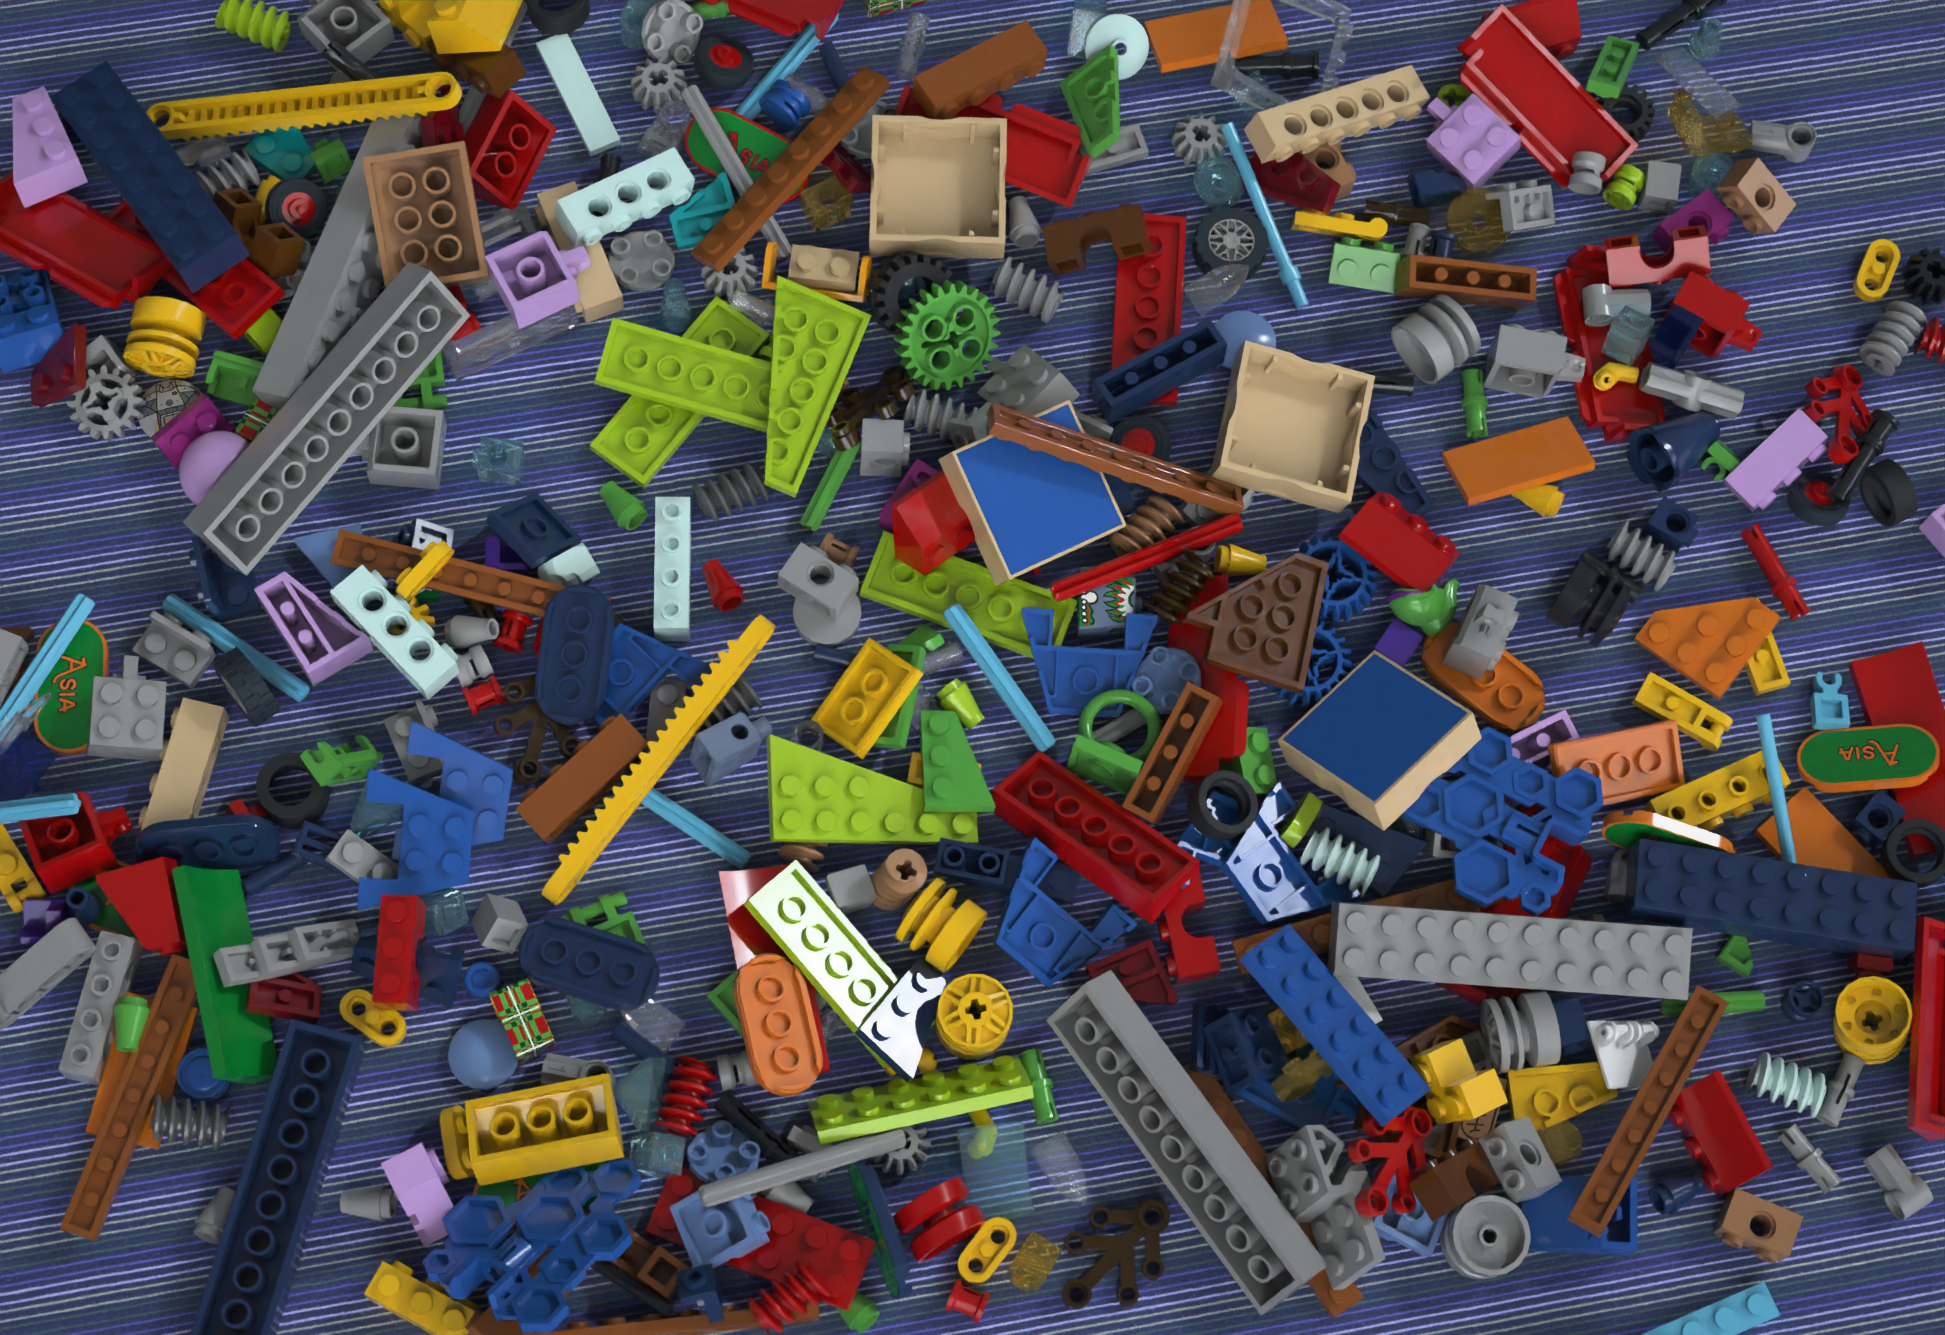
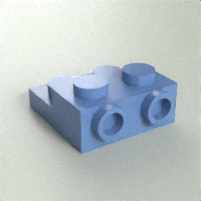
M1383 1162L1379 1163L1375 1167L1371 1177L1372 1181L1374 1180ZM1394 1174L1385 1190L1389 1200L1387 1212L1383 1215L1372 1217L1377 1234L1387 1241H1396L1424 1257H1431L1448 1213L1432 1222L1412 1191L1416 1199L1414 1211L1397 1214L1391 1204L1392 1196L1398 1192L1396 1175Z
M728 1173L716 1181L733 1177L739 1174ZM696 1191L669 1207L693 1267L712 1263L714 1269L732 1258H741L770 1242L766 1233L770 1230L769 1220L762 1211L757 1212L752 1200L756 1197V1193L705 1207L700 1201L699 1192Z

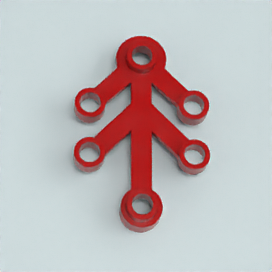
M1851 365L1838 366L1832 370L1830 378L1821 379L1814 377L1805 384V391L1813 400L1803 407V412L1814 423H1817L1826 415L1836 413L1835 438L1829 442V447L1827 448L1829 458L1836 464L1847 463L1859 453L1856 441L1849 435V426L1857 437L1860 432L1865 431L1871 421V413L1858 393L1859 388L1863 385L1862 377ZM1828 391H1836L1838 393L1837 399L1818 401ZM1851 404H1852L1853 407L1855 408V410H1856V412L1858 413L1859 417L1856 415V413H1855V411L1853 410Z
M1411 1106L1403 1111L1399 1117L1394 1118L1382 1127L1372 1115H1368L1363 1119L1362 1126L1364 1132L1369 1137L1383 1135L1386 1131L1400 1132L1395 1143H1369L1366 1139L1349 1143L1348 1155L1355 1163L1368 1161L1371 1158H1386L1370 1187L1363 1188L1356 1195V1210L1368 1218L1385 1214L1389 1207V1200L1385 1190L1395 1174L1398 1192L1392 1196V1207L1397 1214L1413 1212L1416 1207V1199L1408 1184L1420 1176L1417 1169L1426 1164L1423 1140L1432 1131L1431 1117L1426 1110ZM1409 1148L1413 1163L1412 1167H1408L1407 1151Z

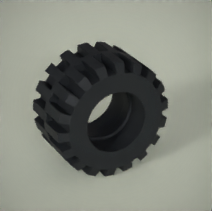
M905 251V254L898 252L892 254V260L885 258L880 262L882 265L881 270H873L871 275L876 278L874 283L868 282L867 289L871 291V295L866 296L867 304L873 307L869 311L872 317L878 319L877 323L882 328L898 335L902 334L903 330L897 327L896 323L906 321V317L901 313L898 305V293L901 286L907 280L917 276L921 277L929 294L931 293L932 283H936L943 288L945 280L950 281L954 285L956 281L950 279V276L953 274L948 268L943 267V263L913 251ZM932 320L926 325L925 331L931 327Z

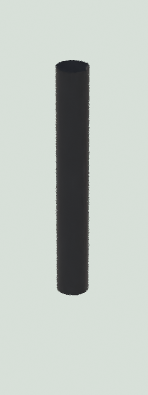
M595 1261L590 1266L591 1269L663 1315L667 1316L674 1307L673 1302L610 1262Z

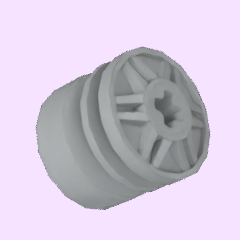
M1444 294L1435 295L1429 300V303L1423 304L1419 308L1417 314L1408 315L1393 326L1391 330L1393 345L1403 363L1416 377L1428 384H1436L1452 372L1454 364L1464 363L1468 357L1476 354L1481 347L1479 333L1470 316L1456 301Z
M1536 990L1520 993L1517 996L1516 1008L1507 996L1500 997L1498 1003L1493 998L1485 999L1481 1002L1480 1032L1485 1041L1488 1056L1493 1063L1492 1068L1495 1069L1497 1074L1507 1073L1509 1068L1514 1071L1521 1070L1525 1057L1533 1068L1557 1064L1560 1061L1561 1038L1559 1025L1552 1001L1546 991Z

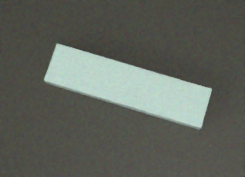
M568 34L554 35L537 42L536 48L590 157L621 145L620 137Z

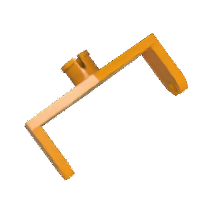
M770 241L767 244L761 288L772 290L776 288V279L774 278L778 252L777 242ZM863 256L858 291L849 292L813 287L807 288L833 299L863 303L867 301L866 296H869L867 284L871 280L872 256Z

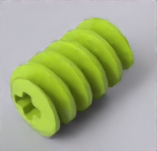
M225 0L221 4L215 20V25L218 29L225 27L228 33L233 34L237 32L240 38L245 39L249 37L251 42L255 44L261 42L262 46L267 49L273 47L277 53L285 48L291 32L290 22H288V11L284 10L279 17H276L277 7L272 5L267 12H264L265 3L261 0L258 1L254 8L252 7L253 0H244L242 3L240 0Z

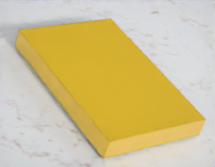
M869 637L808 723L863 760L923 676V673Z

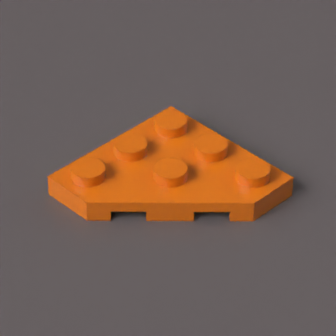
M1753 597L1660 610L1652 614L1634 638V642L1714 698L1720 700L1780 622L1781 616Z

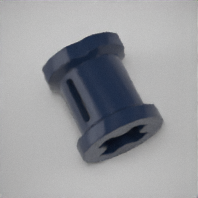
M1430 230L1431 242L1428 256L1451 258L1453 244L1458 241L1459 236L1448 232Z

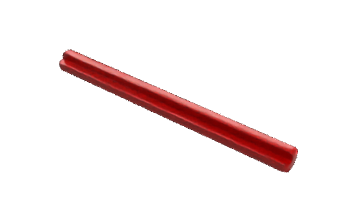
M1233 513L1055 581L1050 585L1051 594L1056 602H1060L1183 555V548L1193 551L1242 531V520L1237 513Z

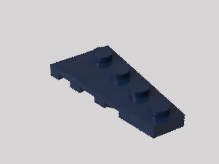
M1369 407L1367 421L1360 436V458L1356 480L1372 496L1379 491L1389 493L1401 502V507L1408 513L1423 517L1432 508L1434 503L1413 470L1407 467L1400 455L1401 451L1396 443L1392 442L1388 437L1377 413H1373Z

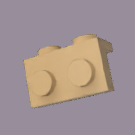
M792 244L788 280L805 287L855 292L859 252Z

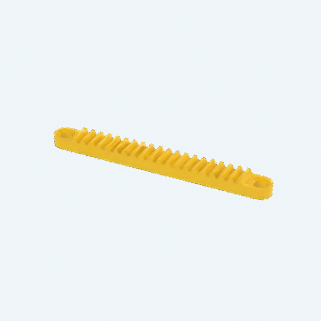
M435 72L160 102L151 106L146 113L155 125L161 116L169 115V121L164 126L157 127L166 140L182 138L190 141L191 137L202 140L203 136L215 138V134L227 137L228 133L239 136L240 132H245L250 135L253 130L264 133L265 129L277 132V128H282L287 131L291 126L297 129H301L302 125L314 128V124L325 127L329 122L334 125H339V121L351 124L352 120L363 123L366 118L372 121H377V117L389 120L390 116L401 119L404 114L414 117L415 113L427 116L428 112L447 110L457 105L462 97V88L452 74L448 72ZM451 85L447 95L436 97V92L441 86Z
M759 615L751 622L737 641H727L730 650L718 653L721 662L719 664L713 662L709 664L712 673L710 675L702 673L700 676L703 681L702 686L693 685L691 687L695 695L693 697H683L686 706L684 709L678 707L674 709L677 718L675 720L668 718L665 720L668 729L666 731L657 730L656 733L659 740L658 742L649 741L647 743L650 749L649 753H639L640 765L633 763L630 765L633 774L631 776H621L624 785L622 787L613 786L612 790L615 796L613 799L607 797L603 799L606 806L604 810L595 809L596 821L587 820L585 823L588 831L577 832L578 844L569 842L567 846L570 854H560L558 856L562 864L546 883L541 893L546 899L557 906L571 893L768 642L775 631V624L763 615Z

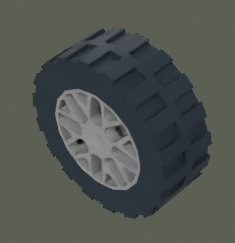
M1222 207L1220 210L1215 209L1211 211L1208 216H1204L1195 232L1192 255L1196 260V266L1203 271V275L1207 278H1212L1217 283L1239 284L1244 282L1245 279L1252 278L1255 272L1261 268L1267 251L1268 239H1266L1267 232L1265 227H1262L1261 221L1252 216L1251 212L1243 211L1238 207Z
M238 647L233 648L212 662L213 668L222 684L252 725L257 727L280 712L278 703L266 683Z

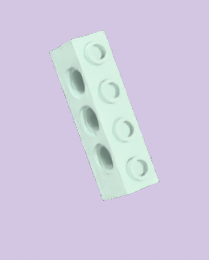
M675 147L557 200L555 218L574 248L584 244L590 246L612 231L621 232L627 229L632 222L638 219L654 217L664 207L671 204L680 205L684 203L692 194L695 178ZM649 185H658L662 189L656 190ZM621 198H628V199H631L633 202H632V203H625V202L621 201L620 199H621ZM598 211L604 216H594L590 212Z
M655 497L654 637L658 641H690L691 501L690 497Z
M362 564L330 591L333 601L363 633L369 636L371 642L410 683L429 700L460 673L456 662L459 658L449 645L444 643L440 646L432 637L435 635V632L425 620L421 618L416 621L409 612L412 609L402 596L397 594L393 597L386 589L388 583L379 572L374 569L370 573ZM373 600L383 602L381 608L376 611L365 609L366 605ZM401 624L407 627L401 635L393 636L389 634V630L394 625ZM419 649L430 651L429 656L424 660L419 661L412 658L413 654Z

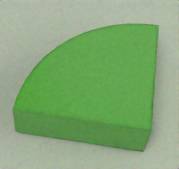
M923 624L900 641L898 645L921 646L924 649L928 648L929 651H933L942 646L945 641L939 632Z
M1730 935L1716 960L1745 979L1749 976L1753 966L1748 940L1743 936Z

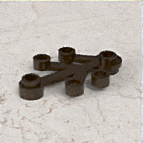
M893 366L884 371L882 374L883 378L871 387L859 392L858 388H851L840 395V400L845 410H842L840 406L833 407L826 423L828 427H833L831 429V439L837 451L851 449L861 441L862 438L857 428L862 424L863 418H867L874 410L881 420L888 419L898 412L894 400L887 398L888 395H894L897 401H903L915 393L911 377L907 374L908 369Z
M536 674L521 682L513 681L508 683L502 689L501 695L503 700L511 705L520 702L526 693L535 690ZM515 688L519 694L518 698H511L508 694V689ZM537 701L511 715H500L494 720L492 725L493 731L497 736L507 737L517 727L534 719L524 757L518 759L512 766V778L521 786H530L541 777L542 766L538 759L548 725L559 743V752L563 757L568 759L573 757L572 753L567 751L565 747L566 742L574 743L575 747L581 743L578 737L571 736L566 725L550 719L542 711ZM504 720L508 722L510 726L509 731L501 730L499 721ZM586 722L581 723V724H577V725H575V726H581V725L585 724ZM524 764H530L533 767V775H527L524 772Z
M1151 1198L1141 1201L1136 1209L1108 1210L1104 1206H1097L1089 1214V1223L1093 1228L1102 1230L1109 1224H1129L1133 1226L1124 1235H1082L1079 1232H1071L1066 1236L1064 1249L1070 1255L1076 1256L1083 1251H1108L1082 1279H1072L1065 1284L1062 1290V1300L1068 1308L1072 1310L1085 1308L1091 1300V1290L1119 1261L1120 1287L1117 1290L1116 1299L1124 1307L1133 1306L1139 1298V1291L1135 1286L1134 1245L1144 1235L1146 1260L1142 1264L1141 1273L1149 1281L1158 1280L1162 1276L1164 1265L1160 1260L1159 1234L1166 1229L1170 1220L1169 1210L1166 1205L1160 1200ZM1149 1211L1154 1212L1158 1217V1221L1154 1224L1148 1223L1145 1220V1213ZM1096 1212H1103L1106 1215L1107 1221L1104 1224H1098L1094 1221L1093 1216ZM1073 1237L1078 1238L1082 1243V1247L1078 1250L1071 1249L1068 1244L1069 1239ZM1149 1263L1157 1264L1159 1273L1157 1275L1148 1274L1146 1265ZM1073 1289L1080 1290L1083 1294V1299L1079 1302L1072 1301L1069 1296L1070 1291ZM1124 1289L1132 1290L1134 1299L1129 1302L1123 1300L1121 1291Z

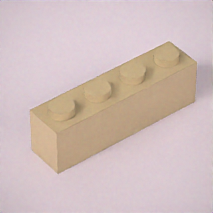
M575 181L537 194L539 207L534 208L540 227H547L558 251L575 249L555 218L557 200L579 191ZM600 240L590 246L582 245L590 257L591 266L579 272L578 277L574 279L578 286L580 301L572 306L576 314L582 312L586 323L624 310L622 293Z
M184 697L180 708L175 707L170 721V727L173 728L170 740L163 742V750L160 754V760L163 762L159 774L154 773L150 782L149 793L152 796L149 806H144L139 816L138 825L141 827V831L157 822L198 818L229 720L224 707Z

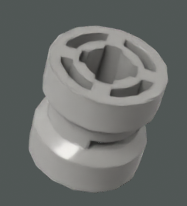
M1589 151L1574 153L1571 165L1574 168V173L1570 175L1568 188L1573 192L1585 195L1600 193L1602 187L1600 173L1604 171L1606 158L1601 154Z
M480 643L470 647L466 654H457L459 659L456 662L460 673L456 676V679L461 688L471 686L473 681L480 677L486 679L495 675ZM469 660L472 661L476 671L473 670Z
M746 1050L741 1051L737 1056L731 1057L728 1054L716 1056L723 1091L733 1090L736 1085L745 1084L746 1086L758 1085L752 1074ZM733 1065L737 1066L738 1076L734 1074Z

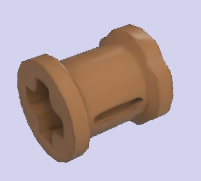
M830 532L825 536L819 547L827 554L829 560L837 565L840 563L845 564L851 569L860 551L859 546L854 545L851 547L835 539L834 534Z

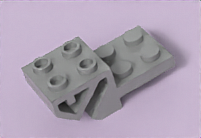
M1305 1125L1266 1156L1265 1159L1280 1201L1297 1223H1310L1320 1255L1328 1264L1325 1271L1332 1290L1345 1289L1386 1259L1372 1217L1368 1218L1361 1215L1355 1207L1356 1195L1363 1188L1370 1187L1371 1181L1365 1165L1361 1162L1355 1163L1351 1160L1335 1172L1333 1168L1336 1166L1345 1143L1323 1125Z

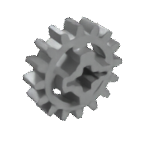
M105 365L101 366L100 374L91 368L88 369L89 378L86 380V388L74 393L73 395L76 396V400L67 403L68 407L77 411L70 416L71 420L81 422L78 429L83 433L90 431V437L98 440L102 434L106 441L112 442L113 433H116L122 439L125 438L124 429L128 427L135 431L137 427L132 422L133 419H142L144 416L137 411L139 406L146 405L145 400L137 397L143 391L142 387L132 385L135 378L130 374L123 377V372L118 367H115L112 374L110 368ZM105 382H115L122 387L110 389ZM108 397L111 400L108 402L109 408L105 410L102 407L106 405L104 399ZM104 418L108 425H97L91 420Z

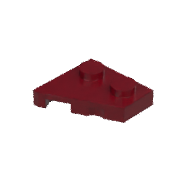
M442 86L440 88L442 97L449 93L451 86ZM458 104L451 109L428 112L427 116H421L423 148L464 140V130L459 123Z
M837 144L821 163L832 171L850 193H871V173Z
M77 323L72 324L32 371L30 381L31 404L43 408L86 388V326Z
M1151 938L1088 964L1085 967L1090 981L1111 970L1135 1003L1174 1005L1179 1001Z
M297 972L247 983L245 1011L287 1020L294 1019L315 1025L320 1018L322 987L308 977H302Z

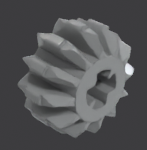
M662 56L658 58V63H653L647 58L645 67L637 66L635 77L631 79V88L634 90L633 98L635 102L641 101V107L644 111L653 106L654 112L657 115L661 111L660 108L665 107L671 113L673 103L681 105L683 102L681 92L687 88L683 69H677V64L674 60L664 64Z
M1201 111L1197 114L1196 119L1187 114L1183 122H1178L1175 125V134L1172 135L1171 144L1175 146V157H1184L1183 163L1185 166L1192 161L1196 163L1195 166L1198 170L1202 168L1203 162L1212 167L1216 159H1221L1224 156V147L1227 146V141L1221 130V126L1224 124H1215V115H1212L1207 120L1204 119Z
M742 247L719 273L707 266L701 269V277L705 279V289L707 291L714 290V297L718 296L720 298L723 294H726L727 300L730 303L734 299V294H738L739 297L744 299L746 297V289L754 290L756 286L754 278L758 277V268L753 266L755 264L753 254L745 255V248Z
M916 1124L900 1127L905 1133L906 1147L909 1148H901L899 1152L893 1150L873 1156V1162L876 1163L886 1159L882 1171L885 1173L890 1170L892 1164L897 1165V1176L903 1175V1165H907L912 1173L916 1172L917 1164L914 1159L925 1163L928 1156L921 1150L931 1147V1141L920 1139L927 1134L928 1130L925 1126L914 1130Z

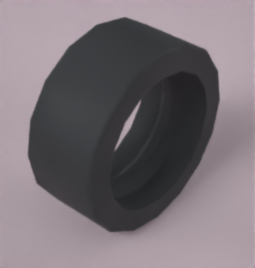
M526 0L530 22L538 30L547 34L562 35L571 33L582 27L589 18V0H577L574 5L561 11H547L540 8L539 5L544 0Z
M1884 459L1868 467L1859 481V490L1872 516L1880 524L1887 527L1894 526L1914 516L1918 510V498L1915 488L1904 469L1890 459Z
M1220 770L1212 772L1193 786L1188 794L1187 810L1189 819L1197 831L1209 839L1225 841L1233 839L1252 826L1257 817L1258 801L1256 792L1248 780L1238 773ZM1215 786L1224 788L1236 800L1239 814L1237 821L1232 825L1219 822L1209 811L1206 796L1210 788Z
M1921 818L1905 820L1896 825L1883 841L1880 853L1882 866L1891 879L1918 883L1917 888L1928 887L1937 882L1945 873V831L1934 822ZM1909 834H1918L1931 841L1937 851L1936 863L1932 869L1925 873H1914L1903 867L1896 856L1897 844L1901 838Z

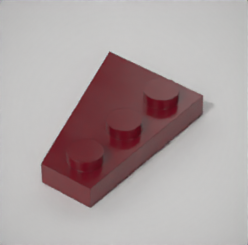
M1255 151L1250 164L1265 198L1329 216L1341 186L1339 183L1299 152L1294 153L1291 157L1281 162H1277L1274 159L1262 163ZM1242 182L1240 188L1247 192L1245 184Z

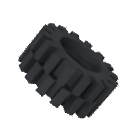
M1625 83L1618 99L1599 97L1597 102L1612 118L1611 109L1615 106H1622L1631 110L1635 116V120L1632 123L1624 124L1617 120L1615 121L1636 143H1639L1640 139H1643L1654 120L1655 108H1652L1654 103L1652 98L1645 100L1648 95L1645 90L1639 94L1637 92L1639 86L1634 84L1632 89H1628V83Z

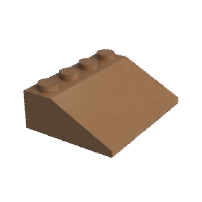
M464 141L362 158L385 289L408 262L431 270L445 287L490 281L468 152Z

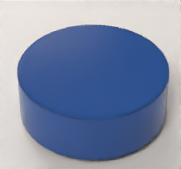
M478 962L471 965L465 972L464 985L472 997L485 1000L490 998L489 993L500 988L501 979L498 970L492 964Z

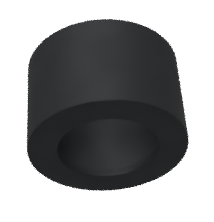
M283 753L273 757L262 767L256 781L257 796L262 807L267 812V816L275 824L288 829H300L304 820L311 823L318 821L325 813L330 798L328 786H320L299 757L300 753ZM290 770L307 771L311 777L312 788L310 794L303 802L293 806H286L272 798L269 787L279 775Z

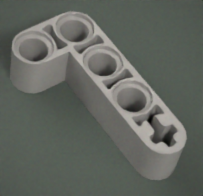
M69 918L59 923L0 974V1031L15 1022L95 952V944L77 918Z

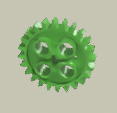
M945 280L943 288H941L936 283H932L930 294L920 289L921 300L919 302L913 298L909 299L913 307L911 311L901 310V313L906 317V321L896 323V326L902 329L903 332L894 336V340L902 344V346L895 350V353L903 357L899 364L908 369L907 374L923 386L928 384V386L937 390L941 385V387L949 391L953 382L962 388L964 377L972 382L975 381L973 371L977 369L984 373L983 360H993L988 351L989 349L998 348L999 345L992 341V337L1000 335L1001 332L992 326L1000 320L991 314L995 310V306L987 302L988 297L978 292L979 290L972 285L967 287L961 281H957L954 285L950 281ZM963 309L961 316L956 320L957 313ZM932 320L931 327L925 331L926 325ZM969 340L967 348L962 351L963 345ZM939 351L938 358L932 362L933 356Z

